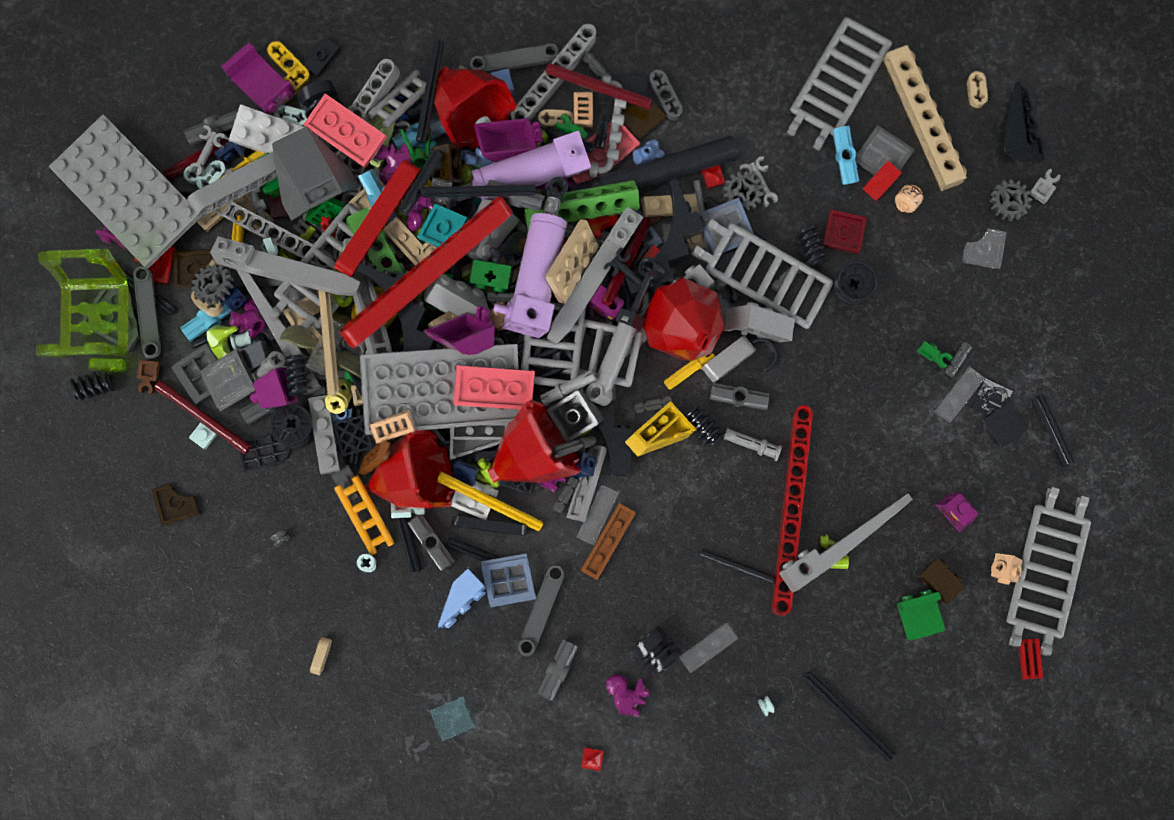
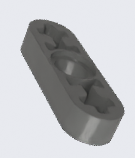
M654 70L650 74L649 83L667 118L678 120L682 115V106L666 74L662 70ZM655 76L661 78L662 87H660V84L657 80L654 81ZM663 91H668L671 97L663 99L660 94ZM671 102L674 110L678 109L677 114L671 112Z

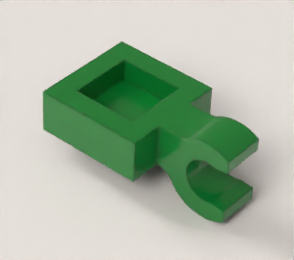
M562 114L560 119L564 121V124H560L557 121L555 127L569 134L579 131L581 138L585 139L588 133L585 132L584 128L574 123L570 124L568 116Z
M924 341L917 349V352L930 361L936 362L939 367L946 368L947 365L943 363L942 359L946 358L950 361L953 357L949 353L940 354L936 345Z

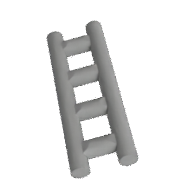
M414 70L368 112V116L370 118H374L376 115L385 119L383 125L386 128L392 125L424 95L426 82L418 78L420 72ZM411 83L420 87L415 93L407 89ZM400 93L408 98L403 104L395 99ZM388 104L396 108L392 114L383 110Z

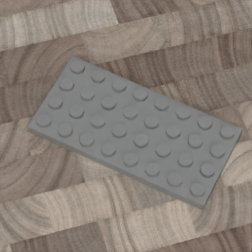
M104 115L98 118L49 166L147 269L202 217L196 213L188 200Z
M517 344L494 345V347L475 355L462 354L451 348L361 354L360 368L365 434H373L370 427L371 423L406 410L410 411L415 430L510 423L520 411L519 409L453 405L456 365L519 370ZM403 418V425L404 427H407L405 418ZM394 421L396 430H399L397 421ZM388 423L386 424L388 432L391 433L392 430ZM378 426L380 433H384L382 426Z

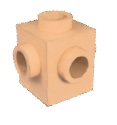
M996 553L994 563L991 566V576L997 578L998 582L1002 584L1018 583L1022 572L1021 565L1023 560L1013 555Z

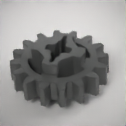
M739 171L736 177L734 175L730 176L731 181L726 180L725 184L728 187H723L722 191L727 192L723 195V199L728 198L727 202L739 198L743 209L747 213L750 207L752 209L756 208L755 203L760 204L761 200L758 197H763L764 193L759 192L763 189V185L758 186L760 179L754 180L755 174L749 177L747 171H745L744 175H741ZM737 183V188L731 191L732 185ZM741 189H743V191H747L745 195H743V193H739ZM755 193L754 199L750 202L749 196Z
M1010 180L1008 184L1003 181L1001 186L997 185L994 188L995 191L991 193L993 198L990 199V203H994L991 209L997 210L995 215L1002 214V220L1008 217L1009 221H1012L1014 217L1019 220L1021 215L1025 216L1027 210L1031 208V205L1028 203L1032 201V198L1028 197L1031 192L1024 190L1026 185L1021 187L1020 181L1013 184V180Z
M214 263L213 267L208 264L205 270L200 268L201 273L195 274L197 279L192 280V283L195 285L191 288L195 292L193 295L203 304L206 302L208 305H211L213 301L218 304L220 298L224 301V295L231 294L228 289L233 288L230 282L234 281L230 276L231 273L223 265L218 266L216 263Z

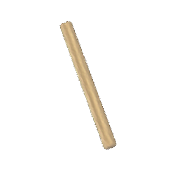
M318 290L328 395L336 396L340 392L331 294Z

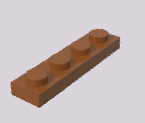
M382 440L364 456L358 473L365 476L372 472L374 468H377L383 461H386L390 454V450H388L390 443Z
M620 503L618 504L580 571L595 580L599 579L636 512Z

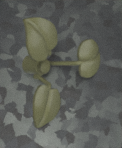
M337 311L332 314L334 333L336 328L341 330L342 327L351 321L349 316ZM291 325L282 332L280 340L288 341L305 349L312 348L310 366L317 371L325 369L324 348L321 347L316 350V338L312 337V332L309 329L299 325ZM350 351L336 352L337 365L361 378L360 356Z

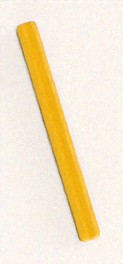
M440 472L437 477L439 483L536 531H540L543 526L541 520L443 472Z

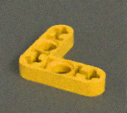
M272 42L268 46V53L272 60L288 75L284 80L291 83L296 91L293 94L295 96L310 82L308 70L280 42ZM275 48L280 50L283 55L282 58L276 52L274 53L273 50ZM287 60L294 61V65L290 68H286L284 63ZM298 74L304 75L305 78H299ZM292 79H294V81L297 82V84H298L297 86H295V84H294V82L292 81Z

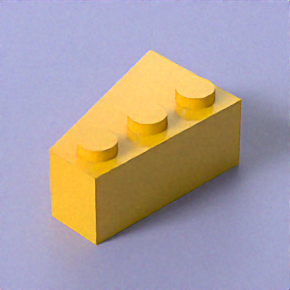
M670 401L625 443L637 456H641L687 439L697 429Z

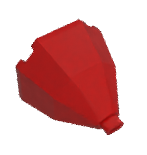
M444 67L439 71L435 105L441 124L453 145L460 146V150L465 146L476 149L480 145L474 124L485 116L491 122L508 120L510 111H515L517 106L504 80L482 70H450L448 67Z
M682 277L673 284L657 288L643 316L645 321L642 326L648 345L651 348L681 360L694 361L712 353L724 329V314L716 291Z
M530 399L506 427L493 462V467L487 470L493 483L500 479L502 481L543 483L573 476L580 472V468L578 466L575 467V464L579 462L577 452L557 458L553 457L551 449L556 445L566 443L554 421L550 418L547 412L548 406Z
M415 430L407 433L388 448L390 454L387 460L378 465L369 480V484L364 485L367 492H372L398 507H451L453 501L450 499V496L456 491L437 481L440 472L452 477L453 471H451L452 463L449 450L445 445H439L434 431Z

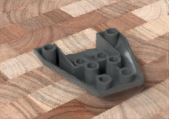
M307 127L272 143L281 200L291 221L308 213V210L359 187L351 169Z

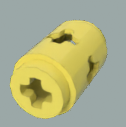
M344 378L338 379L340 393L336 396L327 394L325 399L327 409L335 414L344 412L352 397L351 386L353 385ZM342 385L346 387V390L341 389ZM333 402H337L338 405L334 406Z

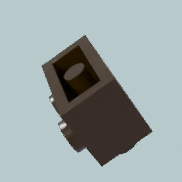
M444 144L430 148L431 151L433 149L439 150L442 154L432 172L433 185L450 187L463 184L460 146Z
M937 558L932 560L917 576L933 593L939 592L941 601L944 604H948L965 586L962 584V578L957 574H953L949 570V565L944 560Z

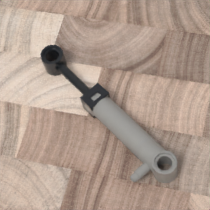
M645 257L639 263V271L644 279L631 310L620 309L615 320L619 324L596 376L597 381L590 383L587 388V398L600 406L608 405L611 402L613 396L611 390L636 330L641 331L645 319L637 313L651 280L658 281L664 275V266L652 257Z

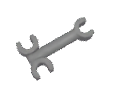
M204 125V128L208 130V134L206 136L199 135L207 143L197 163H192L189 167V171L193 173L198 168L199 170L196 175L200 177L205 174L203 166L213 146L224 149V146L220 144V140L222 138L229 139L228 136L222 133H215L207 125Z
M761 156L756 159V162L741 165L739 170H748L749 177L755 174V179H760L758 185H763L761 190L764 193L763 204L768 207L769 202L767 199L772 198L774 203H776L778 197L775 193L770 192L760 173L768 169V165L763 167L759 165L764 160V157Z

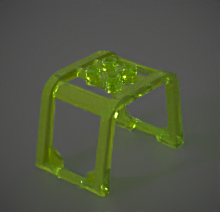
M109 250L39 251L38 261L53 275L61 288L60 345L37 344L36 355L50 358H66L68 355L82 354L124 356L128 345V283L125 273ZM86 257L89 263L105 265L114 278L68 279V276L59 266L62 264L61 258ZM118 289L119 292L118 304H108L103 301L99 304L82 302L79 306H71V291ZM112 312H118V323H108L105 320H101L100 313L108 316ZM71 313H81L84 316H88L89 323L81 321L79 324H71ZM112 330H118L117 345H110L106 342L84 343V346L70 347L71 332H81L84 335H89L92 332L109 334Z

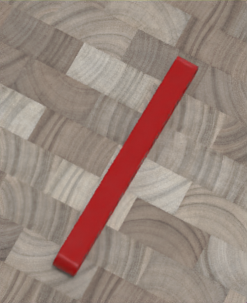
M499 196L491 201L342 327L339 333L350 347L354 348L361 344L513 214V211L503 197Z
M806 405L799 406L793 413L772 598V610L779 616L788 614L792 608L793 592H791L789 587L787 592H782L779 589V584L785 582L779 572L782 571V563H787L790 560L795 562L798 554L813 416L811 408ZM804 411L807 414V419H800L798 412ZM796 430L804 431L805 438L797 437ZM794 449H801L803 457H796ZM793 467H797L800 469V476L793 475ZM791 486L798 488L799 494L797 496L790 493ZM789 505L796 507L797 513L795 515L788 512ZM787 524L794 526L795 531L793 534L786 532L785 527ZM785 543L792 546L793 550L791 553L784 551L783 546ZM779 601H782L786 604V610L784 612H780L777 609V603Z

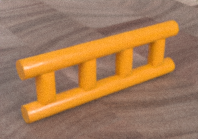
M356 475L351 478L354 483L353 485L343 489L341 484H339L334 489L372 556L377 553L375 546L383 542L391 546L395 542L360 477ZM358 491L363 501L352 506L347 496ZM367 508L372 518L362 523L357 513ZM377 525L382 535L371 540L366 530Z

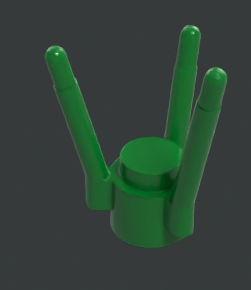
M429 128L425 152L420 148L413 150L405 131L401 129L400 132L409 149L413 165L419 169L422 168L430 155L431 129Z

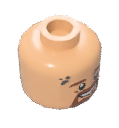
M915 185L904 186L895 197L897 208L907 213L914 212L923 201L922 191Z

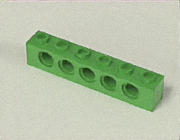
M632 180L566 192L563 195L562 202H560L557 217L562 218L566 222H577L578 220L594 219L599 216H612L623 212L626 207L633 211L640 209L638 188L635 181ZM546 198L541 212L524 208V216L528 229L531 221V216L536 213L544 212Z
M368 207L347 217L346 223L353 235L369 212ZM382 230L374 243L380 244L382 249L375 251L371 247L365 257L368 263L377 266V271L383 273L384 270L394 273V277H396L398 271L404 273L405 268L401 262H397L395 258L396 252L392 245L387 244L385 240L387 238L386 233ZM387 260L391 263V267L384 268L381 262ZM417 295L414 298L415 300H418L423 303L419 295Z

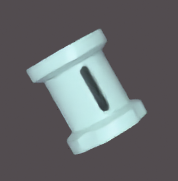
M246 330L245 333L230 335L234 350L238 347L252 344L253 338L249 337V330Z
M362 554L357 560L358 568L364 572H372L376 568L377 561L369 554ZM365 559L368 561L371 559L369 562L371 566L369 568L363 567Z

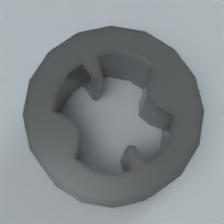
M286 529L275 533L270 538L272 541H275V547L290 539V536L286 535Z

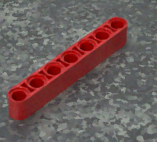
M403 159L340 255L334 269L352 278L359 263H362L421 169Z

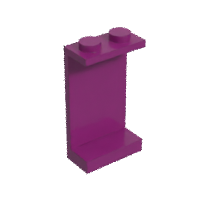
M250 43L246 44L221 66L227 76L266 114L270 115L277 111L296 92L289 81L286 82L257 53Z

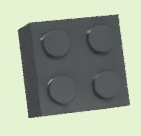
M585 387L547 409L566 442L573 440L604 420L594 402L587 398Z

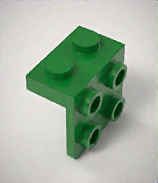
M932 590L921 592V597L914 598L913 595L903 597V602L896 603L908 640H915L945 630L937 600H941L939 592L933 593Z

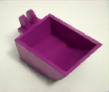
M529 118L474 124L482 156L492 162H498L538 148L537 143H542L541 137L543 132L540 122H535L531 126Z
M481 305L477 307L476 315L474 316L466 312L424 330L433 340L466 355L479 354L494 347V325H492L493 320L490 319V309L484 308Z

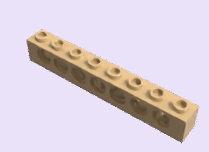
M908 45L887 52L884 62L941 191L963 183L967 178L966 169L963 165L961 166L958 151L951 144V136L944 128V120L937 112L936 102L930 97L929 87L922 79V71L915 63L913 51L909 50ZM901 66L907 67L908 70H903ZM908 82L914 83L915 87H911ZM915 98L921 99L923 103L916 102ZM922 115L929 116L930 120L924 119ZM930 131L936 132L937 136H932ZM937 148H942L945 153H940ZM945 164H949L952 170H948Z

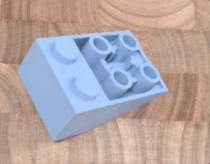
M469 569L452 584L438 624L442 629L445 627L450 628L457 621L455 619L457 615L465 614L471 608L469 604L474 599L478 601L486 594L484 592L486 587Z

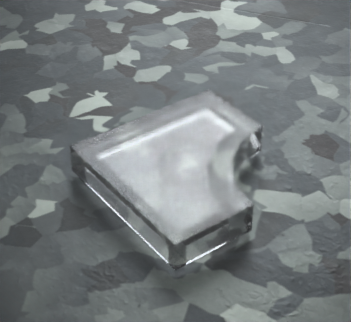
M988 228L981 240L974 243L967 242L964 247L962 262L1000 269L1006 232Z

